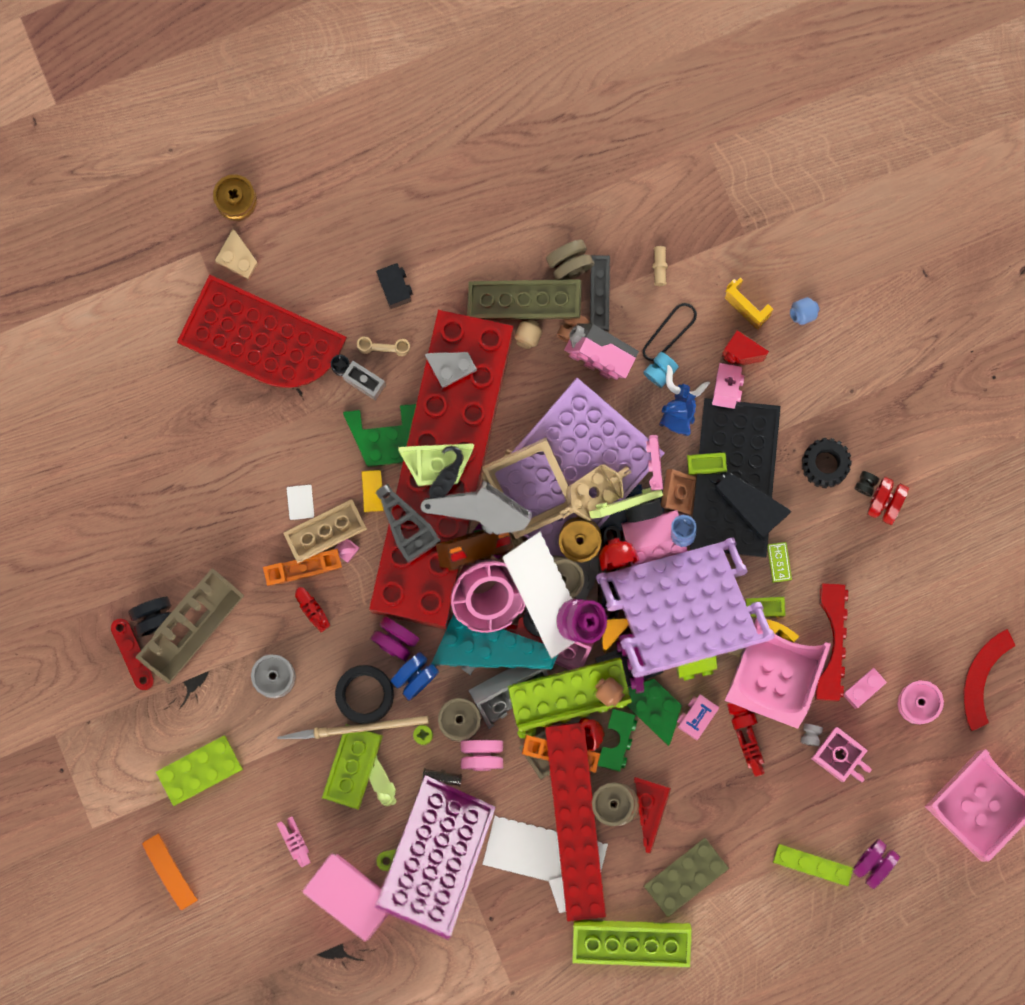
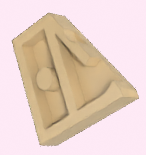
M232 229L215 262L249 280L258 263L236 231Z

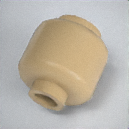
M529 319L528 322L523 321L519 324L514 335L517 345L525 349L537 346L542 335V329L536 321Z

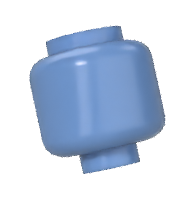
M803 298L792 304L790 316L795 323L797 322L800 325L807 324L817 319L819 306L811 298Z

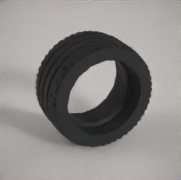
M359 665L349 669L341 676L336 686L335 699L339 710L349 720L360 724L373 723L382 719L391 709L394 700V690L390 679L383 671L373 666ZM364 675L378 680L384 692L383 701L379 708L366 714L357 713L351 709L346 700V689L350 682L356 677Z

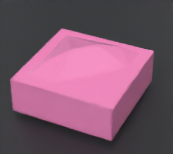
M349 539L338 543L334 549H338L340 558L349 563L360 548Z

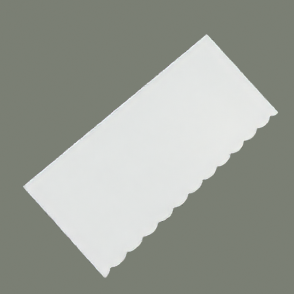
M539 532L503 556V559L552 659L575 643L564 639L557 628L558 611L572 597L569 596L570 594L565 582L561 579L562 577L557 565L553 562V557L549 554V548L545 545V540L541 537V532Z
M494 816L483 865L546 881L562 877L557 832ZM597 841L600 869L602 870L608 844H602Z

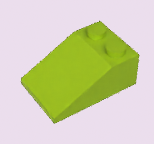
M716 656L677 666L678 678H683L684 681L695 679L694 675L701 673L702 676L714 674L713 670L717 669Z

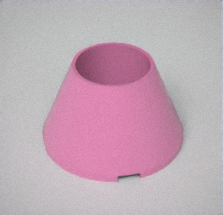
M492 559L475 560V564L464 565L451 594V606L457 620L467 626L468 629L476 632H494L512 624V620L519 613L523 612L526 605L506 563ZM487 581H497L490 590L484 593H473L480 584Z

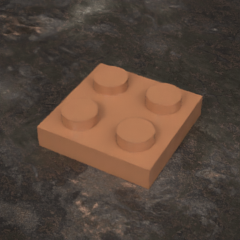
M667 469L661 507L672 511L677 510L678 513L684 515H692L697 477L673 469Z

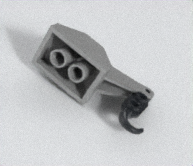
M455 446L444 448L442 454H445L447 451H453L456 454V459L453 463L442 469L430 486V497L424 499L421 503L422 511L480 521L483 525L482 528L490 534L492 532L502 534L524 530L531 521L532 513L484 480L476 492L447 495L458 478L459 468L463 462V454Z

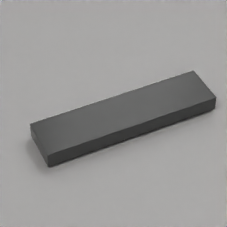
M591 255L595 264L591 268L590 324H594L604 331H609L610 256Z

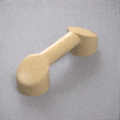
M364 336L358 339L357 348L363 354H369L371 351L396 352L398 356H405L410 351V343L406 339H399L395 345L374 344L370 338Z

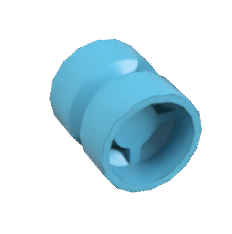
M659 352L653 360L654 364H649L643 373L651 382L662 388L666 384L667 365L671 366L673 374L679 366L668 355Z

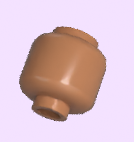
M602 678L595 686L597 689L596 698L607 707L611 705L615 707L624 696L623 686L613 678L606 680Z

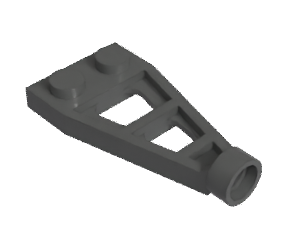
M389 484L382 486L376 491V495L382 502L397 547L408 563L441 542L431 525L397 496ZM400 505L406 512V515L396 521L391 513V508ZM411 520L419 527V532L406 539L401 532V524Z

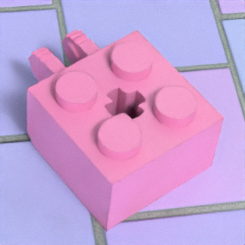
M835 727L811 758L841 782H844L849 775H852L860 782L865 780L861 774L853 770L856 765H859L868 773L872 770L861 761L867 750L838 727ZM841 750L843 759H837L835 751Z

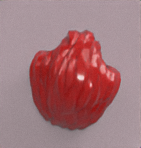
M582 718L578 723H582L580 728H585L587 749L595 751L603 741L604 729L598 721Z

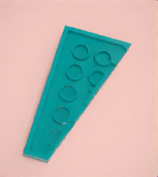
M453 614L431 664L434 666L449 665L450 667H528L529 669H552L558 655L551 659L545 644L503 629L494 632L470 630L459 622Z

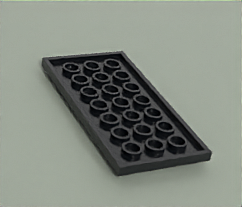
M704 398L699 454L726 452L727 472L697 474L693 508L696 537L689 550L720 543L728 538H734L739 555L766 558L769 533L763 539H760L715 487L717 485L716 481L723 474L728 476L731 473L772 498L781 406L736 401L735 409L712 405L713 399ZM729 549L724 550V553L730 554Z

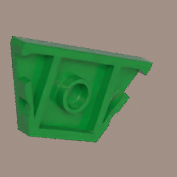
M655 679L644 682L643 693L636 694L635 689L632 690L629 687L628 692L632 702L628 703L627 707L669 746L682 705Z

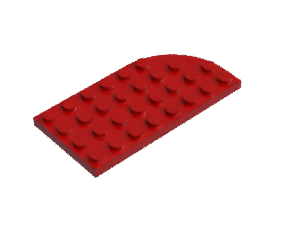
M209 274L177 340V344L262 383L280 388H294L307 385L322 377L331 368L332 358L340 355L347 337Z

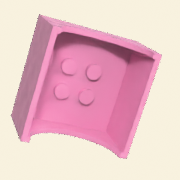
M756 618L754 622L758 634H762L763 631ZM774 634L775 637L772 640L743 648L725 701L798 729L810 707L831 644L825 642L820 646H806L790 642Z
M986 749L977 751L925 806L981 862H989L1025 824V791L997 766Z
M338 854L336 856L330 855L302 891L364 941L369 940L389 915V913L375 908L382 888Z

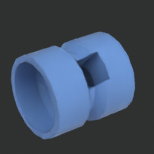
M677 516L671 524V539L680 547L691 545L696 537V523L690 516Z

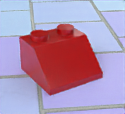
M737 330L725 347L722 357H724L723 360L729 365L743 366L764 362L769 351Z

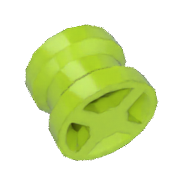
M421 725L414 730L413 737L418 744L427 745L432 741L433 733L428 726Z

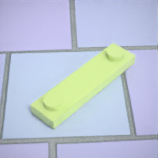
M651 487L642 489L641 494L609 505L607 503L598 504L596 509L589 511L590 517H604L663 496L662 490H651Z

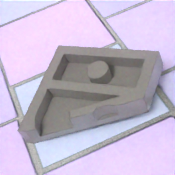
M468 352L425 354L442 388L477 371Z

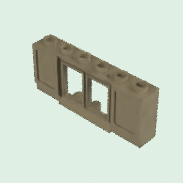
M212 568L195 589L189 591L153 633V638L136 658L157 676L170 684L241 601L244 595ZM201 604H203L208 610L193 625L184 615L191 607L196 611L200 610ZM180 622L188 627L190 631L176 646L171 642L176 638V635L171 630Z

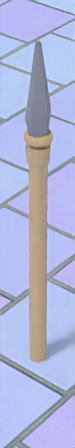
M428 716L332 728L316 727L314 730H305L279 736L278 739H309L314 737L319 739L320 737L323 738L330 735L429 724Z

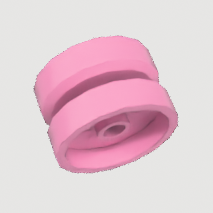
M921 680L913 682L902 689L898 696L897 705L899 713L905 720L912 724L920 725L929 723L940 715L943 710L944 700L941 691L936 685ZM922 699L924 703L920 706L918 700Z
M461 741V752L473 754V756L461 758V769H473V771L503 769V758L491 756L492 753H501L503 751V741Z

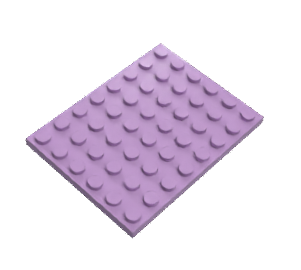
M576 378L511 452L513 453L546 438L568 486L599 465L604 464L616 472L628 466L631 473L622 480L624 497L615 502L624 500L649 472L648 460H652L651 452L647 453L646 441H649V439L579 378ZM659 448L661 458L665 453ZM543 451L537 452L495 473L503 493L532 513L531 518L566 501ZM593 487L589 490L590 497L595 498L597 495V491ZM571 513L565 519L560 518L524 536L530 539L541 532V537L544 538L545 545L549 548V554L565 557L559 546L560 530L566 521L577 517V515ZM610 515L592 518V520L600 528ZM578 537L576 541L583 542L584 539L582 537Z

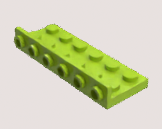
M621 658L507 686L518 730L529 732L535 727L551 726L552 723L558 721L568 722L574 717H587L590 713H603L608 711L609 708H613V705L607 707L595 696L597 691L595 686L602 678L604 680L613 678L623 686L624 696L615 707L622 708L627 706L632 700L629 696Z

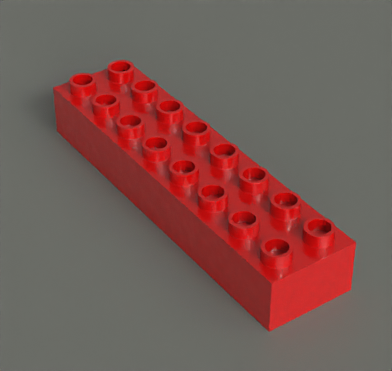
M438 310L428 353L468 352L477 371L442 388L428 360H426L407 447L474 444V449L458 484H454L447 495L476 492L481 481V473L483 472L513 340V326ZM403 460L396 495L431 525L441 542L469 534L472 520L422 511L421 503L424 499L430 497V486H418ZM400 505L392 508L391 513L396 521L406 515V512ZM407 520L401 524L403 537L406 539L419 532V527L413 521ZM388 525L369 610L372 614L446 630L452 609L451 594L459 576L461 565L456 570L440 567L436 546L408 563L397 547L391 527Z

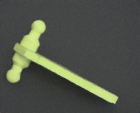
M377 755L369 777L374 792H377V799L382 805H395V786L392 782L390 783Z

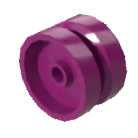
M570 599L560 607L557 614L559 633L564 639L572 642L594 643L602 637L607 626V616L604 608L599 603L591 600Z
M384 616L379 625L388 634L375 631L370 640L379 645V648L388 654L406 662L411 653L402 644L405 643L410 647H415L420 638Z
M879 838L864 851L852 869V872L859 878L864 877L870 871L865 883L872 889H875L886 878L900 859V855L894 850L884 854L886 844Z

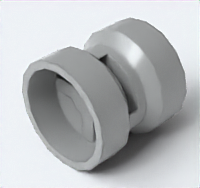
M804 723L803 730L806 733L801 737L800 743L819 747L820 740L818 735L822 734L823 727Z

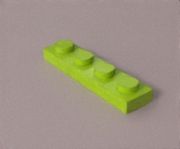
M778 844L773 860L775 864L847 887L852 876L853 867Z

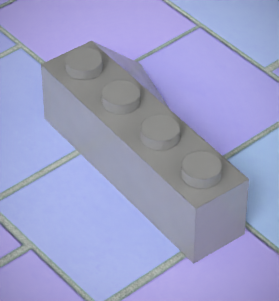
M528 667L509 668L468 691L486 725L491 729L494 726V722L499 718L503 719L507 716V712L512 708L507 686L548 676L546 669H529Z

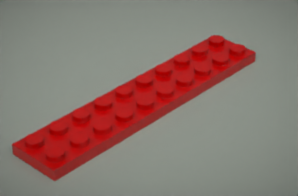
M582 723L545 727L567 922L606 917L595 816L592 810L593 798L585 728H580Z

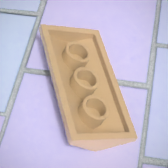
M351 499L283 534L297 563H300L367 530Z

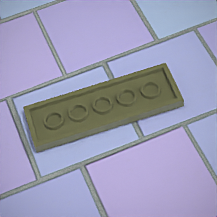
M580 279L469 281L467 316L484 320L580 319L582 281Z

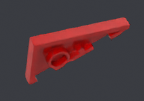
M634 777L637 797L639 799V817L644 837L643 843L646 852L651 854L671 788Z

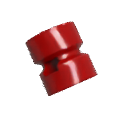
M733 703L727 704L729 714L733 715L731 721L734 730L758 724L756 714L751 712V710Z

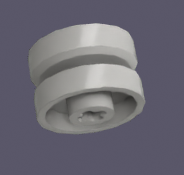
M270 654L263 656L256 661L252 668L251 680L253 686L259 693L268 698L284 697L295 685L296 675L294 668L288 660L280 655ZM271 673H276L274 680L269 677Z

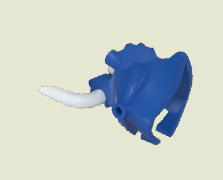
M667 365L666 384L669 390L675 394V400L662 407V413L664 414L659 425L662 427L666 426L669 430L683 434V436H689L691 434L690 424H693L695 421V398L703 393L710 382H704L695 391L690 392V386L684 383L678 386L674 385L672 368L670 365Z

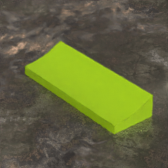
M574 921L572 963L690 967L691 923Z

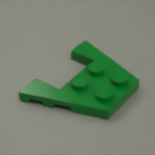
M416 404L400 405L402 425L364 430L362 429L360 410L343 412L367 467L403 463L404 459L398 447H407Z

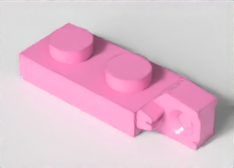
M650 435L649 441H646L647 453L651 452L652 459L648 460L649 472L653 471V476L649 483L651 490L663 489L658 436Z

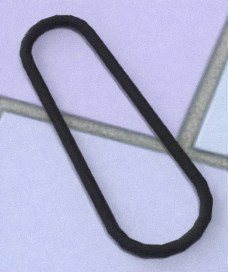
M682 303L673 309L644 346L642 353L645 359L649 361L654 360V358L647 357L645 350L679 307H690L694 312V318L661 352L664 353L695 322L697 313L692 305Z

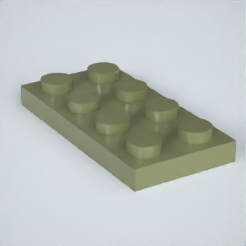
M703 838L645 884L644 887L666 916L669 917L729 868L706 838Z

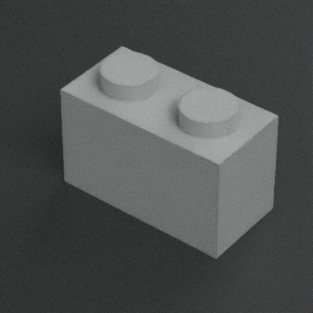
M355 361L351 362L342 376L344 381L375 401L386 386L384 380Z

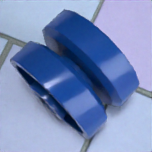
M422 652L409 659L390 680L396 688H401L407 682L409 683L402 693L409 701L419 694L439 673V670L433 664L421 670L427 663V658Z

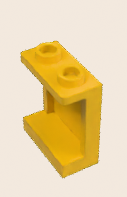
M739 278L737 281L734 279L727 286L725 299L754 328L758 329L770 318L773 308L767 304L759 311L738 291L741 288L743 279Z

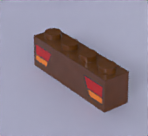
M483 529L438 543L436 548L440 567L456 570L463 564H475V560L478 559L488 560L491 558V555L506 554V550L513 549L511 532L502 534L492 532L490 534Z

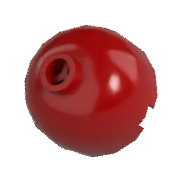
M619 538L609 540L608 545L602 548L599 555L602 571L628 566L627 562H632L633 564L639 562L633 545L627 541H620Z

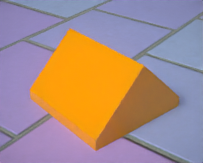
M627 619L607 620L605 632L601 637L602 651L604 653L628 628Z

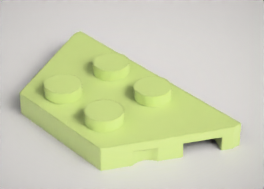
M474 444L398 447L418 486H431L442 469L453 463L456 459V454L453 451H447L445 454H442L444 448L455 446L462 451L463 462L459 468L458 478L454 483L458 484L474 449Z

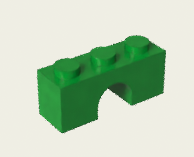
M616 709L612 710L607 729L616 731L619 734L620 742L615 748L602 747L597 766L620 772L621 768L625 769L627 758L624 755L626 749L630 750L633 740L629 738L631 731L635 732L638 720H635V715Z

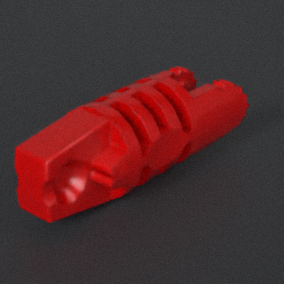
M303 587L296 589L295 597L308 620L320 633L328 629L330 623L315 598L311 597Z
M752 726L747 727L749 743H746L742 730L735 731L748 768H752L755 777L763 775L765 772L762 764L765 762Z

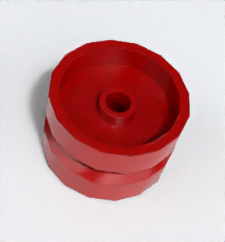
M884 476L872 496L867 515L876 519L880 516L882 510L885 509L882 522L892 526L905 501L909 487L900 483L892 493L894 481Z

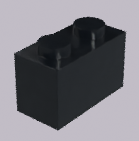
M398 263L376 271L390 309L411 302L410 296L413 295L410 284H405L404 278L407 277L403 267L399 268Z

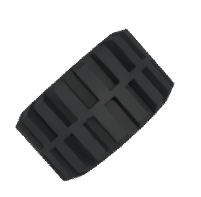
M822 438L821 440L814 441L805 451L801 467L804 470V476H807L810 483L813 482L814 486L832 488L837 484L839 485L847 477L852 465L850 460L851 454L847 452L848 448L841 445V441L836 442L834 438ZM829 453L835 457L837 469L833 473H823L817 468L815 460L819 454Z

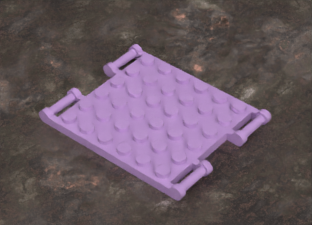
M728 538L720 543L610 573L603 572L596 576V580L601 585L607 600L606 606L608 611L623 608L634 638L623 639L621 645L626 650L633 668L632 674L634 677H641L763 643L775 637L773 630H770L762 611L763 606L761 602H755L751 606H746L735 577L745 575L748 570L741 561L734 538ZM729 549L736 566L735 569H731L724 550ZM610 581L613 582L619 598L618 601L614 600L608 584ZM751 614L756 615L763 631L762 634L757 633L750 616ZM633 647H638L645 665L644 667L639 665Z

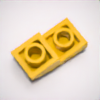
M381 470L361 471L364 512L383 511L382 502L376 495V491L382 487Z
M766 619L770 630H773L774 634L778 632L780 634L779 637L793 643L799 638L795 632L786 626Z

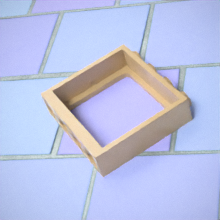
M546 438L483 466L484 472L481 475L484 481L489 482L491 486L503 493L495 473L537 452L543 451L566 499L564 503L532 517L524 530L511 532V535L514 534L515 539L562 518L559 512L568 507L566 497L568 484Z

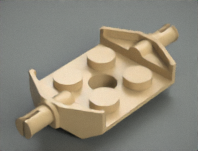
M602 464L568 486L566 492L568 507L559 512L561 517L565 519L571 513H575L585 520H591L589 511L596 509V505L602 503L609 505L623 498L622 480L631 473L629 467L626 466L619 472H616ZM591 487L595 488L597 491V495L595 498H592L589 495V490Z

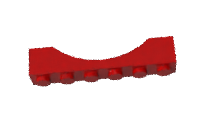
M822 583L820 585L819 605L825 611L830 622L833 647L828 665L819 677L815 689V700L838 702L840 697L843 698L844 686H841V678L845 677V667L842 666V659H845L846 647H843V640H846L847 636L844 620H847L848 609H844L845 601H848L849 591L845 590V585Z

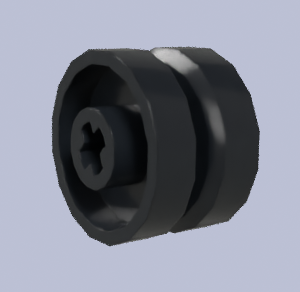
M167 596L147 601L128 611L131 621H141L134 627L137 637L153 634L171 614V612H166L171 607Z

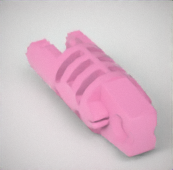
M290 817L287 820L292 834L289 835L282 822L277 823V826L294 860L297 859L300 867H304L310 864L307 855L309 851L293 817Z

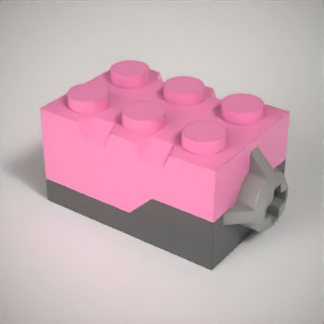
M577 323L569 334L570 339L564 351L569 353L570 358L576 361H584L585 367L591 370L596 368L600 371L602 377L606 379L611 377L616 380L627 377L639 353L635 348L598 326Z

